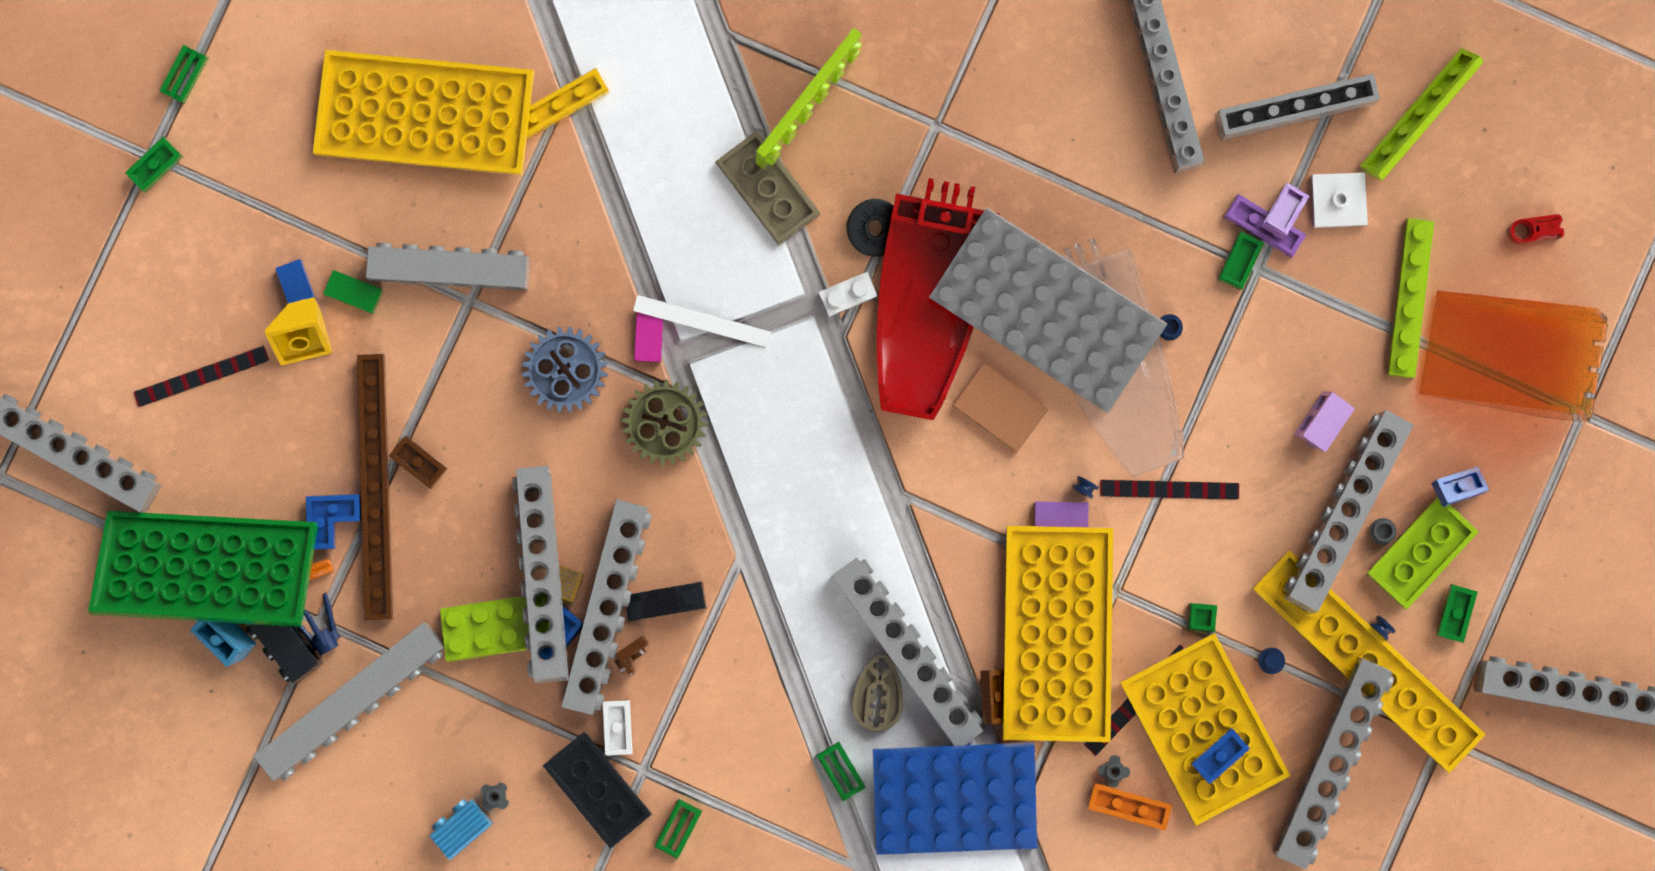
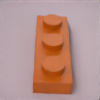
M1094 782L1087 809L1166 831L1173 805Z

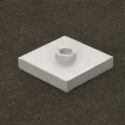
M1365 173L1311 175L1313 228L1368 225Z

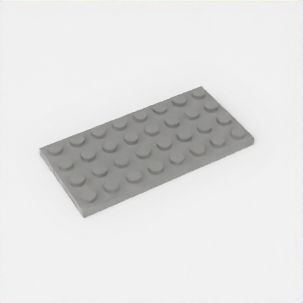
M988 207L929 297L1107 413H1109L1167 326V323Z

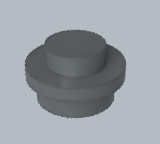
M1379 518L1370 525L1369 535L1377 544H1389L1396 536V527L1391 520Z

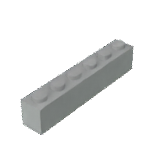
M1370 74L1220 109L1215 114V120L1220 140L1223 141L1372 106L1380 100L1375 76Z
M376 243V247H368L366 278L372 282L528 291L530 258L524 256L523 251L509 250L508 255L497 254V250L482 249L481 253H471L470 248L456 247L454 252L445 251V247L429 246V250H420L418 245L403 244L402 248H392V244Z

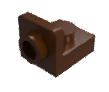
M644 636L639 637L615 654L618 659L614 662L622 674L627 672L631 676L635 673L627 659L631 657L634 661L647 652L644 647L649 645Z

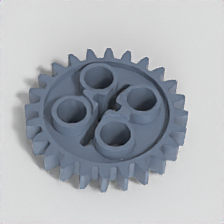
M558 327L556 335L547 330L548 338L544 339L541 335H538L540 344L537 345L531 342L530 345L534 349L533 353L525 352V355L530 358V362H523L522 365L529 368V371L522 373V376L530 378V381L524 385L526 388L534 387L530 393L531 397L540 395L538 404L541 405L546 400L548 401V410H551L554 405H557L559 413L562 412L564 406H567L570 413L573 411V405H577L580 410H583L582 402L585 400L591 405L592 400L590 396L592 394L597 397L600 396L596 388H605L606 386L600 381V378L608 377L607 373L601 371L602 368L608 366V363L600 362V359L606 354L605 352H596L600 344L597 342L591 345L590 343L593 338L591 335L583 339V331L581 329L576 335H573L572 327L568 328L566 334L563 333L561 327ZM573 345L574 354L569 358L562 357L561 349L563 346ZM551 351H554L566 366L571 364L569 372L580 384L579 389L575 388L564 373L559 375L562 370L550 355ZM544 361H552L553 370L549 374H542L540 371V365ZM583 365L589 366L591 370L590 375L586 379H580L577 376L578 368ZM562 381L568 382L569 391L567 394L558 395L556 392L557 384Z

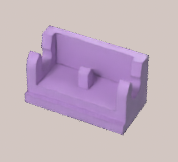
M1323 391L1294 435L1317 450L1318 448L1326 452L1355 408L1335 393Z

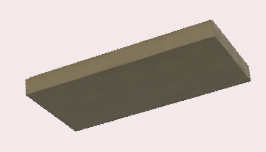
M755 131L715 161V163L777 245L780 246L820 216L821 213L779 158L772 166L768 164L764 170L755 164L756 151L765 141L760 133Z

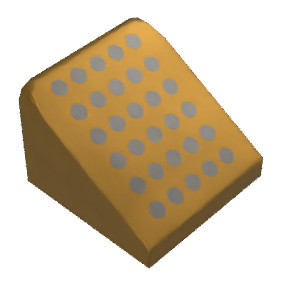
M559 566L562 601L573 605L584 575L575 570Z

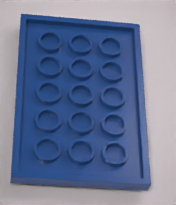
M1034 743L873 749L877 855L1037 849Z

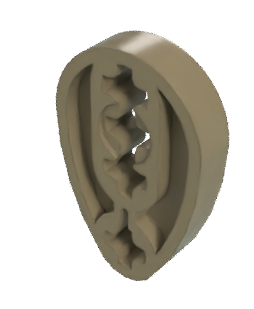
M884 654L875 655L865 666L857 681L852 701V711L856 721L867 730L880 732L893 727L900 719L903 710V693L898 671L891 658ZM879 658H883L884 662L889 664V668L884 669L881 680H879L878 669L873 667L874 663L879 662ZM877 685H882V690L886 691V696H881L880 701L882 704H885V709H880L879 716L883 717L884 721L880 722L878 727H874L873 723L868 721L869 716L874 715V709L869 706L870 703L875 702V695L871 694V689L874 690Z

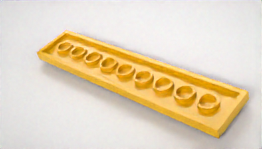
M1287 550L1252 590L1348 680L1358 657L1392 671L1391 677L1394 680L1388 692L1384 691L1380 701L1383 702L1381 711L1447 773H1451L1486 734L1331 588L1319 611L1313 614L1283 599L1286 594L1284 587L1291 576L1295 577L1299 569L1296 567L1299 558L1290 550ZM1309 573L1305 576L1306 584L1313 588L1316 583L1315 577ZM1366 683L1361 687V692L1366 697L1371 696L1374 692L1372 683Z

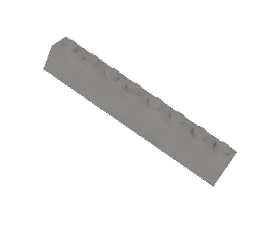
M423 622L256 753L254 758L272 781L279 780L280 778L282 781L287 780L296 772L294 767L300 762L304 765L317 756L315 751L322 745L327 748L338 739L336 734L342 729L349 731L360 722L357 718L361 714L366 712L369 715L381 705L378 702L386 695L390 698L402 689L400 684L407 678L409 681H412L423 672L421 667L427 662L432 665L442 658L444 654L441 651L444 650V643L428 622Z

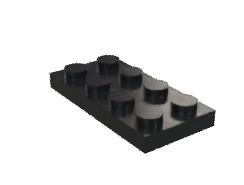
M585 731L543 765L545 770L610 849L652 815V812Z

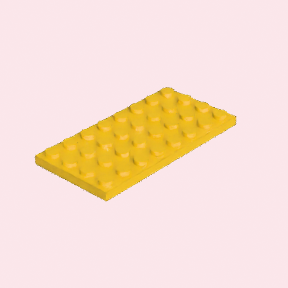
M325 50L313 154L523 175L534 70Z
M1006 526L1003 740L1110 742L1113 528Z

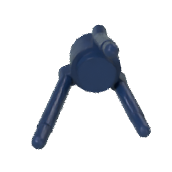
M327 593L323 594V600L331 632L329 633L327 628L320 631L307 610H304V616L314 635L311 636L303 625L302 627H297L309 641L313 650L318 651L319 655L339 646L336 639L340 638V635L336 629Z

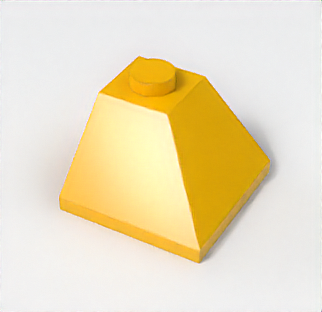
M315 297L289 303L265 329V335L281 366L332 354L323 315Z

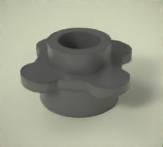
M1113 755L1109 758L1108 762L1099 766L1098 773L1107 779L1110 787L1115 788L1119 785L1120 780L1129 777L1130 769L1122 765L1119 756ZM1112 769H1116L1117 772L1115 774H1112L1111 771Z
M501 782L494 786L488 784L482 786L481 793L484 796L482 807L486 811L497 807L501 809L507 808L509 801L506 799V784ZM496 794L497 799H493L492 795Z

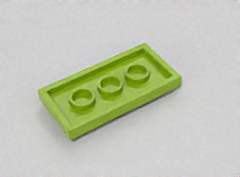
M1436 497L1373 564L1366 574L1400 606L1407 610L1479 531L1451 505L1442 507L1438 497Z
M547 595L538 596L535 605L537 607H544L548 603ZM518 596L441 608L446 661L454 662L527 650L525 635L530 634L529 624H525L523 618V608H527V597ZM541 622L537 628L538 633H547L550 630V622Z

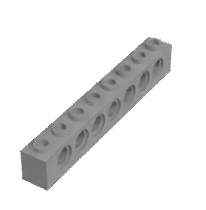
M1128 0L1174 172L1179 173L1199 168L1205 161L1161 0Z
M5 393L2 397L0 396L1 436L131 508L147 513L162 486L155 482L157 478L155 475L145 470H142L141 473L132 469L134 464L126 459L119 457L116 460L109 456L111 451L98 444L92 447L86 443L88 440L86 437L74 431L72 435L63 431L65 426L53 419L47 422L40 418L42 413L29 406L26 409L17 405L19 401ZM16 413L19 418L18 423L12 427L9 423V418L12 414ZM39 425L42 430L41 436L38 439H34L32 431ZM62 438L65 442L64 449L57 452L55 443L58 439ZM82 451H86L88 460L85 464L80 465L78 456ZM108 463L111 467V473L108 477L104 478L101 475V468ZM131 476L134 479V486L131 490L127 491L124 487V481L127 477Z
M1388 410L1373 415L1368 424L1370 431L1367 437L1363 436L1356 447V451L1359 452L1356 459L1350 460L1346 466L1344 474L1347 476L1343 484L1339 483L1332 494V497L1335 499L1331 507L1327 506L1320 517V520L1323 522L1319 530L1315 529L1308 540V544L1311 545L1306 554L1302 553L1296 564V567L1299 569L1295 577L1291 576L1284 587L1286 594L1283 599L1311 614L1319 611L1414 426L1413 424ZM1379 434L1387 439L1386 447L1378 444L1377 437ZM1367 457L1375 462V469L1373 471L1369 470L1365 465ZM1355 480L1362 483V494L1354 490L1353 483ZM1343 504L1350 506L1352 511L1350 517L1343 515L1341 511ZM1331 527L1337 528L1340 533L1337 541L1333 540L1329 535ZM1319 550L1327 554L1328 560L1326 564L1319 562L1317 558ZM1307 573L1315 577L1316 583L1313 588L1309 587L1305 582Z
M548 466L516 469L517 477L512 478L513 491L518 493L519 503H515L514 508L516 519H520L521 529H517V542L523 548V555H519L520 571L525 572V581L521 582V593L523 598L527 597V608H523L524 623L529 624L530 633L525 635L527 651L531 650L532 661L527 662L528 675L533 677L536 684L568 681L551 470ZM538 491L540 496L536 501H527L529 492ZM536 516L542 518V523L539 527H529L531 518ZM540 542L544 544V549L541 553H531V547L535 543ZM537 569H545L546 576L540 581L533 579V574ZM540 595H547L549 598L548 603L544 607H537L535 605L536 598ZM543 621H548L551 623L550 630L545 634L538 633V625ZM547 647L552 648V657L549 660H541V650Z
M616 499L564 695L563 708L594 715L596 710L601 711L604 701V695L600 694L603 684H608L611 669L607 668L609 659L615 658L618 643H614L616 632H622L625 617H621L623 606L628 607L632 594L631 591H628L630 580L635 581L639 566L634 565L636 556L643 553L645 540L641 539L643 530H648L651 523L652 514L648 513V507ZM626 523H633L636 528L634 536L630 538H625L621 531ZM621 548L626 549L629 553V559L623 564H619L615 560V553ZM613 574H618L622 578V585L616 590L611 589L608 585V579ZM606 600H611L615 604V611L609 616L605 615L601 610V605ZM598 626H604L608 630V637L605 641H598L595 638L594 632ZM591 652L599 653L602 658L601 664L598 667H592L588 663V655ZM584 678H590L594 681L595 688L591 693H585L581 689V682Z
M855 558L831 577L953 745H966L983 732V729L980 727L983 724L982 719L975 710L971 713L964 705L968 700L961 690H953L949 684L952 678L945 668L938 669L934 664L933 660L936 659V656L928 645L923 648L917 639L921 636L912 623L907 626L902 620L905 614L896 602L891 604L886 598L889 592L881 581L875 583L870 576L874 571L867 561L863 559L860 562L858 558ZM859 579L866 580L870 585L868 593L860 595L854 590V584ZM881 601L884 603L885 612L883 615L878 617L872 615L870 612L872 602ZM891 622H896L901 627V633L896 638H890L886 634V626ZM906 644H912L916 647L917 654L913 659L907 660L902 656L901 650ZM922 666H929L932 669V677L928 681H921L917 676V671ZM940 687L945 688L948 692L947 700L942 703L936 702L933 698L934 691ZM959 709L963 712L964 719L960 724H952L950 722L949 714L952 710Z
M1490 656L1489 661L1481 660L1476 692L1655 725V687L1648 686L1647 691L1638 689V684L1622 681L1621 686L1611 684L1612 679L1595 676V681L1585 679V674L1569 671L1568 676L1558 674L1559 669L1543 666L1542 671L1532 669L1533 664L1516 661V666L1507 665L1506 659ZM1509 671L1514 679L1511 685L1506 686L1503 682V676ZM1534 676L1540 681V686L1535 691L1529 685L1531 678ZM1560 681L1566 685V691L1562 696H1559L1556 692V685ZM1587 686L1592 690V697L1588 701L1582 696L1583 689ZM1613 691L1619 697L1617 704L1614 706L1609 702V695ZM1641 696L1645 701V706L1639 711L1635 706V702Z
M1358 657L1274 850L1276 857L1304 869H1307L1309 864H1314L1318 855L1316 846L1319 839L1324 840L1329 830V825L1326 823L1330 814L1334 816L1338 810L1340 801L1337 798L1340 791H1345L1350 782L1351 776L1348 775L1352 765L1356 766L1360 759V745L1362 741L1366 742L1371 734L1372 727L1369 726L1373 716L1377 717L1381 711L1383 702L1380 700L1384 691L1388 692L1392 686L1394 678L1391 677L1392 671ZM1366 683H1372L1374 686L1373 694L1363 697L1361 687ZM1354 708H1362L1363 717L1359 721H1352L1350 719V713ZM1345 732L1351 733L1353 736L1352 742L1347 746L1340 745V736ZM1334 757H1339L1342 760V765L1338 770H1330L1328 766L1329 761ZM1322 782H1329L1331 784V790L1326 795L1318 793V786ZM1319 807L1321 813L1318 818H1307L1309 808ZM1302 831L1310 833V839L1305 844H1299L1296 841L1298 833Z

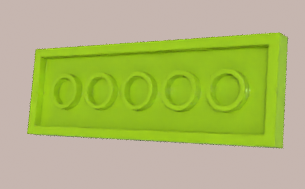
M855 28L850 31L756 151L755 164L763 170L768 164L772 166L781 155L780 150L784 143L788 146L797 134L795 131L800 123L802 125L807 123L813 114L812 109L816 103L820 105L829 94L828 89L831 83L836 85L845 72L843 70L848 62L853 64L861 53L859 50L862 47L860 43L862 34Z

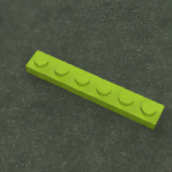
M1461 48L1360 165L1362 170L1382 181L1484 63L1482 58L1475 53Z
M1406 219L1387 375L1411 379H1414L1416 376L1435 221Z

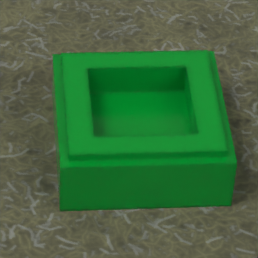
M1190 603L1187 629L1215 632L1217 605Z

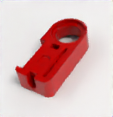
M1554 214L1519 219L1509 226L1508 236L1516 244L1534 243L1538 240L1556 238V236L1560 239L1565 235L1564 228H1561V223H1563L1562 216ZM1522 224L1527 227L1528 235L1525 239H1520L1515 235L1514 229L1516 225Z

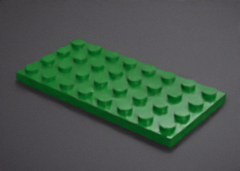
M107 511L88 612L91 615L302 627L318 525L316 522Z

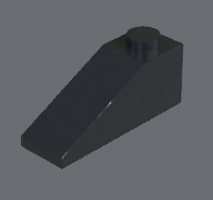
M696 582L631 594L629 605L626 607L628 621L706 609L703 582Z

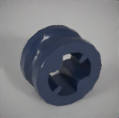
M1078 476L1076 478L1078 482L1075 485L1073 484L1072 488L1092 499L1093 491L1099 487L1089 480Z
M1377 615L1375 617L1376 622L1369 625L1387 641L1389 639L1388 635L1390 633L1394 634L1396 631L1385 619Z

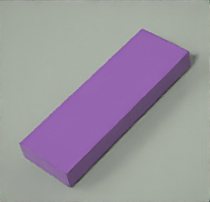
M1238 194L1224 218L1292 258L1306 234L1292 226L1285 239H1281L1261 226L1269 212Z

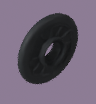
M868 199L859 203L852 210L847 220V235L850 243L857 251L871 257L884 255L894 205L882 199ZM873 220L879 221L882 225V230L878 235H872L868 230V225Z

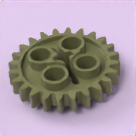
M666 379L663 387H660L657 380L654 381L653 389L644 384L645 393L642 394L636 390L635 393L638 399H628L632 408L623 409L624 412L629 414V418L621 419V422L628 424L629 427L622 430V433L631 435L626 440V443H635L636 445L633 447L632 452L635 453L642 450L640 458L643 460L649 455L651 464H654L656 459L659 458L661 466L665 465L666 459H670L672 465H675V457L678 456L684 462L686 461L684 453L688 452L694 455L691 447L693 445L697 447L702 446L697 441V438L706 437V434L701 432L700 428L708 427L707 423L701 421V418L707 416V413L699 412L698 410L704 404L703 402L694 403L698 395L694 393L688 396V386L684 387L682 391L679 390L678 381H676L673 388L670 387L669 381ZM655 399L663 402V409L659 413H652L649 410V404ZM680 407L688 409L689 416L685 421H677L674 417L675 411ZM647 414L661 420L668 416V420L671 423L687 427V431L683 432L669 426L661 430L659 423L643 419L642 415ZM647 424L655 427V434L649 439L643 438L641 435L642 427ZM670 433H678L681 438L680 443L674 447L667 445L666 437Z

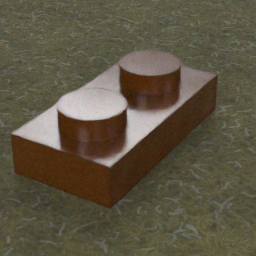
M407 436L401 439L389 455L391 459L430 489L434 487L448 469Z
M1004 669L980 671L983 725L1003 723Z

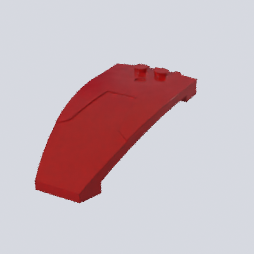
M929 178L925 199L898 193L895 195L879 289L877 371L881 411L934 421L959 369L974 326L929 297L985 210L972 208L975 187L970 186V189H968L966 207L956 205L957 197L960 193V184L958 183L954 184L951 204L946 203L949 182L944 181V184H942L940 202L930 200L931 192L934 188V179Z

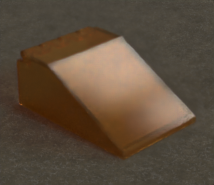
M1437 290L1419 394L1543 418L1590 422L1595 399L1586 398V394L1596 395L1600 374L1590 372V369L1601 368L1604 347L1596 346L1595 342H1605L1608 317L1595 307Z

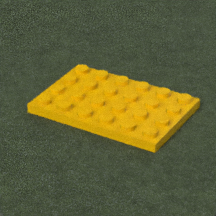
M1215 633L1119 682L1195 826L1290 777L1284 762ZM1232 728L1250 749L1217 779L1208 784L1192 766L1191 762Z

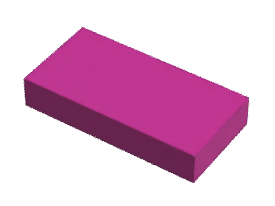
M637 312L634 361H662L664 319Z

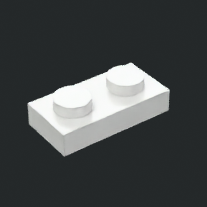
M868 272L819 292L828 317L877 297Z
M630 700L604 701L605 756L633 754Z

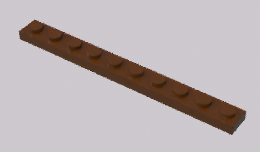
M385 354L357 355L365 620L393 619Z

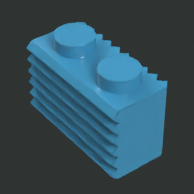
M197 621L190 629L191 633L198 637V641H202V644H205L206 648L213 652V655H217V659H220L224 666H230L245 659L256 645V642L236 623Z
M463 799L452 808L455 814L448 820L443 816L431 827L434 832L429 837L449 860L454 858L493 824L474 799H471L469 802Z

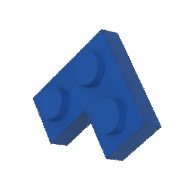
M361 495L306 496V522H316L318 525L314 550L336 549L335 522L361 521Z

